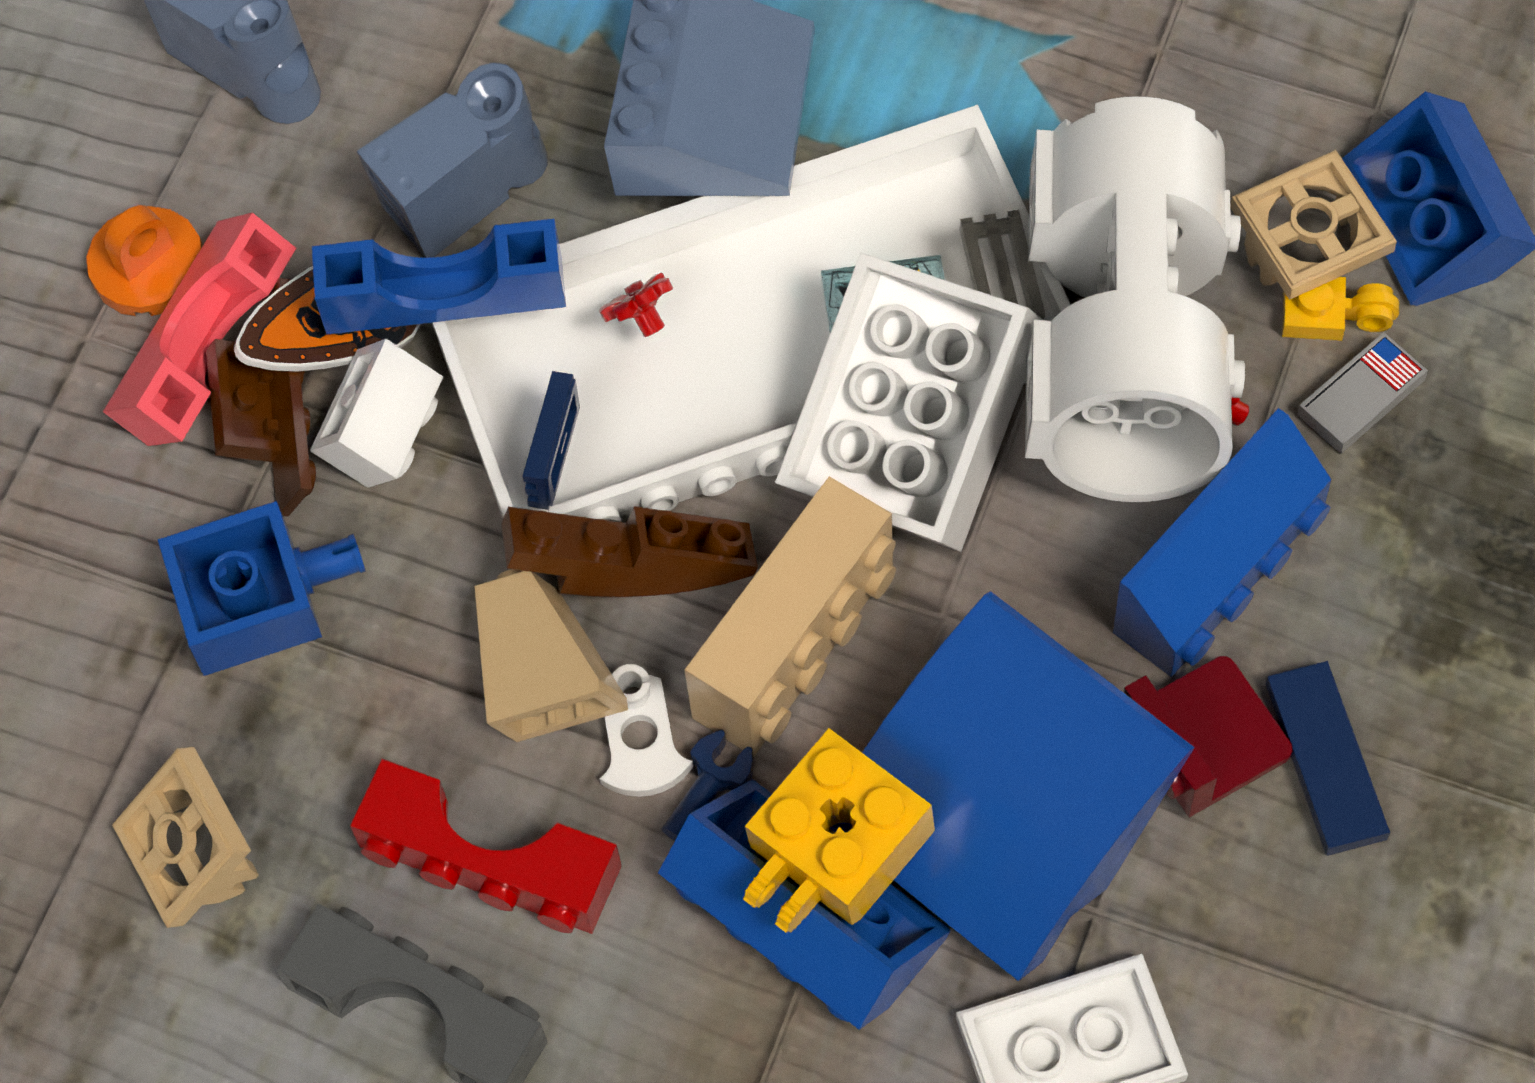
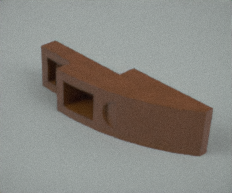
M508 506L501 523L507 569L557 575L559 593L592 597H638L674 594L719 586L754 576L758 568L750 524L747 522L634 506L627 522L622 523Z

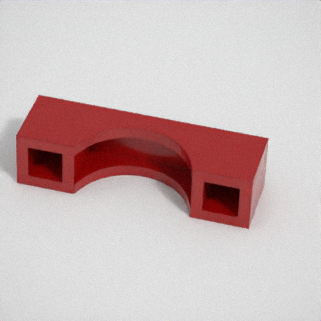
M381 759L350 825L359 847L362 848L361 853L369 860L388 868H396L398 862L420 870L419 875L423 879L444 889L453 890L456 884L475 890L479 892L478 897L483 902L503 911L510 912L513 911L515 906L537 913V919L542 924L562 933H572L574 928L590 934L593 933L622 867L617 844L560 823H556L538 840L520 848L490 850L473 845L460 837L449 825L448 800L439 779L385 759Z

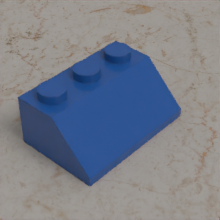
M1425 91L1342 158L1397 241L1394 252L1386 255L1410 305L1419 306L1493 281L1535 250V236L1467 107L1462 102Z

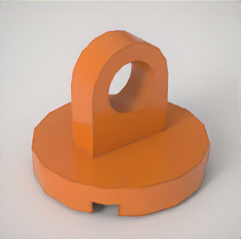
M145 205L130 207L108 220L92 238L86 256L88 277L103 303L119 313L136 316L134 312H149L151 316L160 315L177 290L203 244L190 221L173 210Z

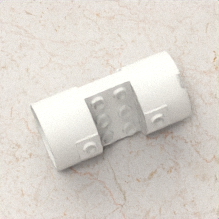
M1152 97L1114 98L1095 103V113L1080 118L1073 123L1065 119L1054 131L1038 129L1036 131L1030 165L1028 261L1046 262L1052 275L1059 279L1063 286L1085 298L1065 308L1052 321H1033L1026 368L1025 458L1043 459L1047 468L1061 482L1079 492L1101 499L1121 502H1150L1187 494L1212 481L1227 465L1232 454L1231 398L1242 397L1245 381L1244 361L1234 359V335L1228 334L1220 318L1203 304L1186 296L1205 286L1216 275H1222L1227 252H1237L1241 219L1240 216L1231 215L1230 190H1226L1225 148L1223 140L1217 130L1211 132L1200 122L1196 121L1195 110L1187 106Z

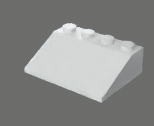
M860 252L775 483L814 497L830 476L892 513L893 528L961 552L1026 378L1027 353L1033 321L1044 319L1028 307Z

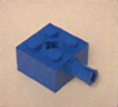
M277 501L157 539L189 648L203 676L322 638L309 596L314 594L313 587L358 572H366L354 533L346 538L301 552L299 547L294 548L290 532Z

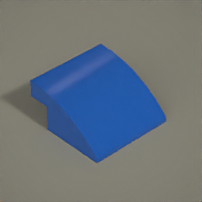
M990 591L970 610L915 677L862 753L932 805L935 831L894 881L1019 981L1043 963L1070 917L1108 888L1195 747ZM838 823L830 827V829L836 832L840 827L846 833L852 829V824Z

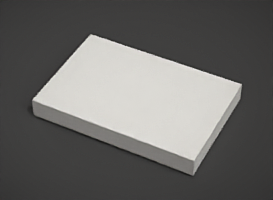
M1142 954L956 1012V1020L978 1083H1181L1186 1081L1188 1077L1186 1067Z

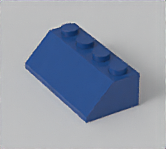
M1278 408L1120 581L1113 633L1170 677L1185 662L1194 666L1202 659L1215 639V636L1211 634L1224 618L1233 622L1242 614L1253 598L1254 592L1250 589L1263 575L1272 579L1288 561L1292 553L1289 545L1301 532L1307 536L1313 534L1330 511L1331 507L1326 504V499L1332 479L1288 414Z
M751 779L691 812L658 874L674 885L681 897L701 906L724 924L731 936L751 945L774 963L781 975L801 984L823 1001L827 1009L835 1017L850 1022L858 1030L890 1008L951 932V929L890 884L862 919L853 925L819 901L796 929L791 933H785L775 925L777 915L784 903L800 887L799 884L790 877H787L772 897L764 905L762 904L760 908H753L743 900L745 890L768 862L750 847L745 825L772 793Z

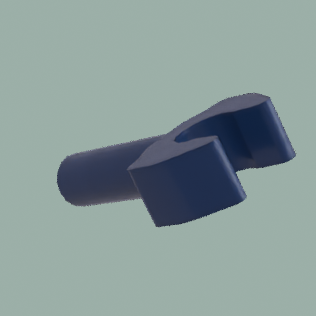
M723 730L709 734L695 744L691 749V759L693 765L697 767L698 778L661 828L669 838L675 841L688 815L710 803L718 792L733 790L752 779L753 753L751 747L744 748L732 766L719 767L714 761L726 745L725 732Z

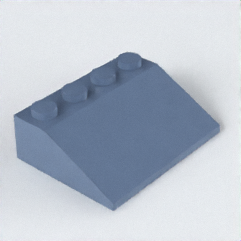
M633 0L604 143L615 196H790L815 34L814 21L753 0Z

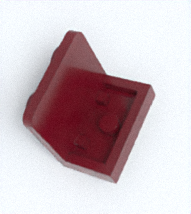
M1219 656L1158 691L1146 675L1124 687V694L1195 747L1166 793L1169 798H1176L1189 818L1283 765L1291 757V742L1238 666L1227 656Z

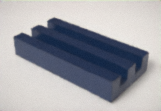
M552 371L522 475L523 482H526L525 493L528 495V507L549 510L550 506H553L580 410L577 384L573 374Z

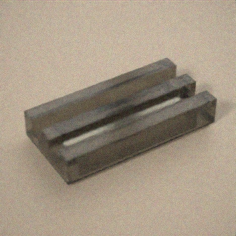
M1019 210L1007 211V217L997 219L996 213L984 215L983 221L973 223L972 217L960 219L959 231L974 290L991 295L978 239L987 237L1002 299L1018 304L1001 235L1008 234L1026 306L1044 319L1045 310L1033 263L1028 261L1029 247Z

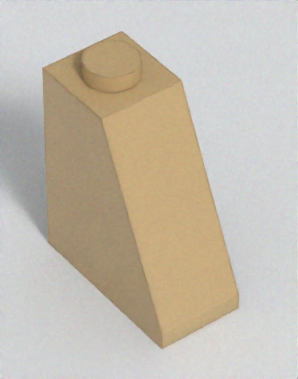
M515 569L500 573L496 580L474 586L488 725L512 740L520 742L628 710L626 696L558 589L534 572Z

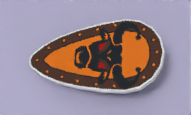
M313 266L281 286L257 306L244 323L234 344V352L242 363L267 370L298 372L327 369L351 364L357 349L384 339L402 348L413 340L420 324L327 335L315 301Z

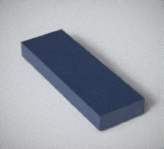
M1328 661L1267 676L1265 685L1280 728L1292 744L1291 759L1326 856L1388 840L1390 835L1389 827Z

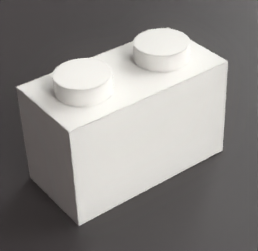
M387 339L357 349L310 451L367 488L400 478L413 461L415 450L411 447L419 429L431 419L437 408L438 400L434 396L443 376Z

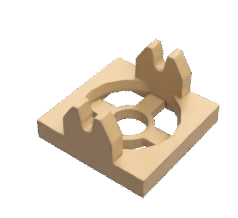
M1336 150L1241 192L1231 199L1230 208L1235 215L1240 216L1241 225L1246 231L1244 245L1248 263L1251 267L1259 265L1260 282L1263 286L1278 282L1289 300L1391 254L1395 250L1396 239ZM1305 189L1324 190L1335 195L1336 199L1329 202L1319 197H1310ZM1285 196L1293 208L1290 214V221L1268 230L1269 212L1274 203ZM1315 208L1324 211L1329 216L1331 224L1329 228L1322 232L1312 233L1302 229L1296 217L1305 209ZM1338 222L1341 226L1349 223L1351 227L1350 240L1353 244L1347 251L1344 250L1334 234ZM1299 239L1305 243L1316 244L1326 260L1321 263L1300 261L1282 252L1280 247Z
M194 747L177 748L112 824L167 928L184 926L202 905L221 903L242 894L245 891L242 882L256 879L259 876L253 863L245 858L251 851ZM185 807H188L183 813H181V812L174 813V812H176V811H178V810H181V809H183V808H185ZM172 821L177 823L182 833L183 842L178 855H174L167 844V829ZM203 823H205L212 836L210 860L205 867H203L195 852L197 843L196 831ZM167 864H178L189 885H181L174 881L164 867Z

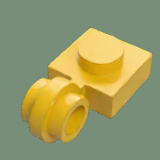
M1338 277L1290 300L1283 291L1282 337L1342 341L1345 331V320L1356 321L1358 328L1367 332L1386 331L1392 327L1393 321L1399 316V299L1393 295L1391 287L1379 283L1363 285L1357 290L1356 296L1346 298V277Z

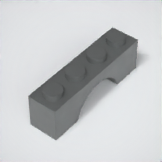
M317 904L276 969L287 989L341 1019L360 1005L379 998L402 997L417 1001L433 1010L445 1024L446 1045L443 1061L451 1079L458 1083H523L547 1044L542 1025L537 1021L540 1017L537 1011L511 996H506L503 1002L482 992L484 988L483 983L461 968L451 966L445 972L426 962L429 957L428 954L405 938L396 936L391 943L372 932L373 924L349 908L341 907L338 913H335L321 904Z

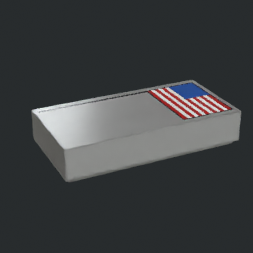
M1383 332L1299 405L1297 415L1342 454L1422 384L1426 379L1428 370Z

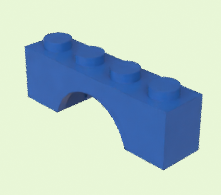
M555 219L494 225L489 235L478 245L466 251L442 257L422 258L400 255L383 248L373 239L312 246L315 301L327 335L566 307L562 255Z

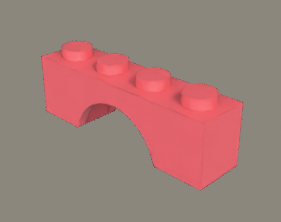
M253 212L219 220L124 375L103 413L147 446L182 442L211 394V391L208 390L205 384L208 368L206 350L214 339L222 340L245 312L269 296L295 252L296 247Z

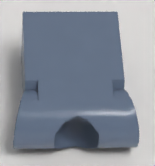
M144 0L164 48L169 55L240 99L244 97L250 98L254 106L266 118L285 124L299 122L310 116L318 106L321 94L319 83L287 0Z
M489 63L479 66L466 76L455 96L445 92L357 150V154L382 207L424 258L435 257L508 200V190L510 188L523 187L534 183L543 175L548 165V154L540 131L532 119L531 106L523 83L515 70L506 64Z

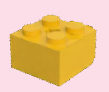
M828 728L745 825L750 847L768 862L745 890L743 900L753 908H760L762 904L764 905L772 897L784 880L790 877L800 887L784 903L777 915L775 925L785 933H791L796 929L819 901L849 924H855L862 919L935 831L932 805ZM835 824H852V829L846 833L840 827L835 834L829 832V828Z

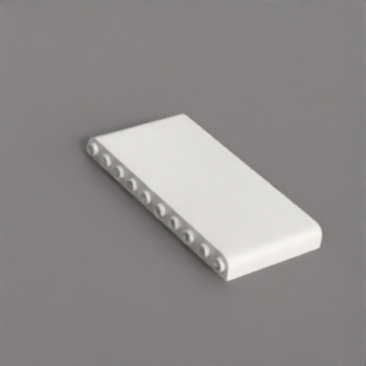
M978 105L795 165L790 196H702L561 243L559 245L562 255L566 307L433 322L432 326L502 517L504 518L509 506L623 522L628 520L634 506L670 511L679 502L702 494L705 496H716L725 493L737 482L757 475H778L840 309L831 307L841 306L844 296L839 291V287H844L841 283H848L845 286L848 287L853 274L844 272L854 271L860 252L901 266L910 264L911 268H915L918 265L922 273L928 275L931 273L934 277L1028 307L1045 321H1052L1071 304L1059 279L1052 275L1046 262L1028 261L1029 214ZM833 271H844V272H834V273H833L832 291H831V301H830V306H831V307H829L832 272H833ZM658 273H663L666 278H669L673 290L664 293L655 305L665 327L655 334L644 337L634 318H628L623 321H618L615 318L605 322L599 313V309L619 295H626L624 288L639 280H642L643 284H645L652 276ZM552 371L573 374L577 384L580 410L553 506H550L549 510L528 507V495L525 493L526 482H523L522 475Z

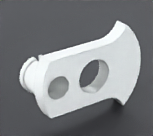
M623 665L612 674L621 690L624 691L630 687H637L640 690L634 694L624 693L628 703L627 711L604 717L611 751V763L607 772L599 778L600 784L626 796H651L664 792L682 781L693 768V761L682 757L674 747L661 678L648 675L638 665ZM636 721L651 723L657 729L655 742L645 749H632L622 741V734L630 723Z

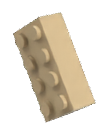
M829 476L685 668L692 719L713 732L723 730L726 740L742 750L746 747H751L753 757L765 741L772 744L781 736L791 718V711L788 709L801 692L808 695L816 688L827 667V663L824 662L826 657L836 644L843 647L850 641L861 622L862 615L859 612L871 596L879 599L888 589L894 578L896 567L893 566V551L896 542L892 539V513Z

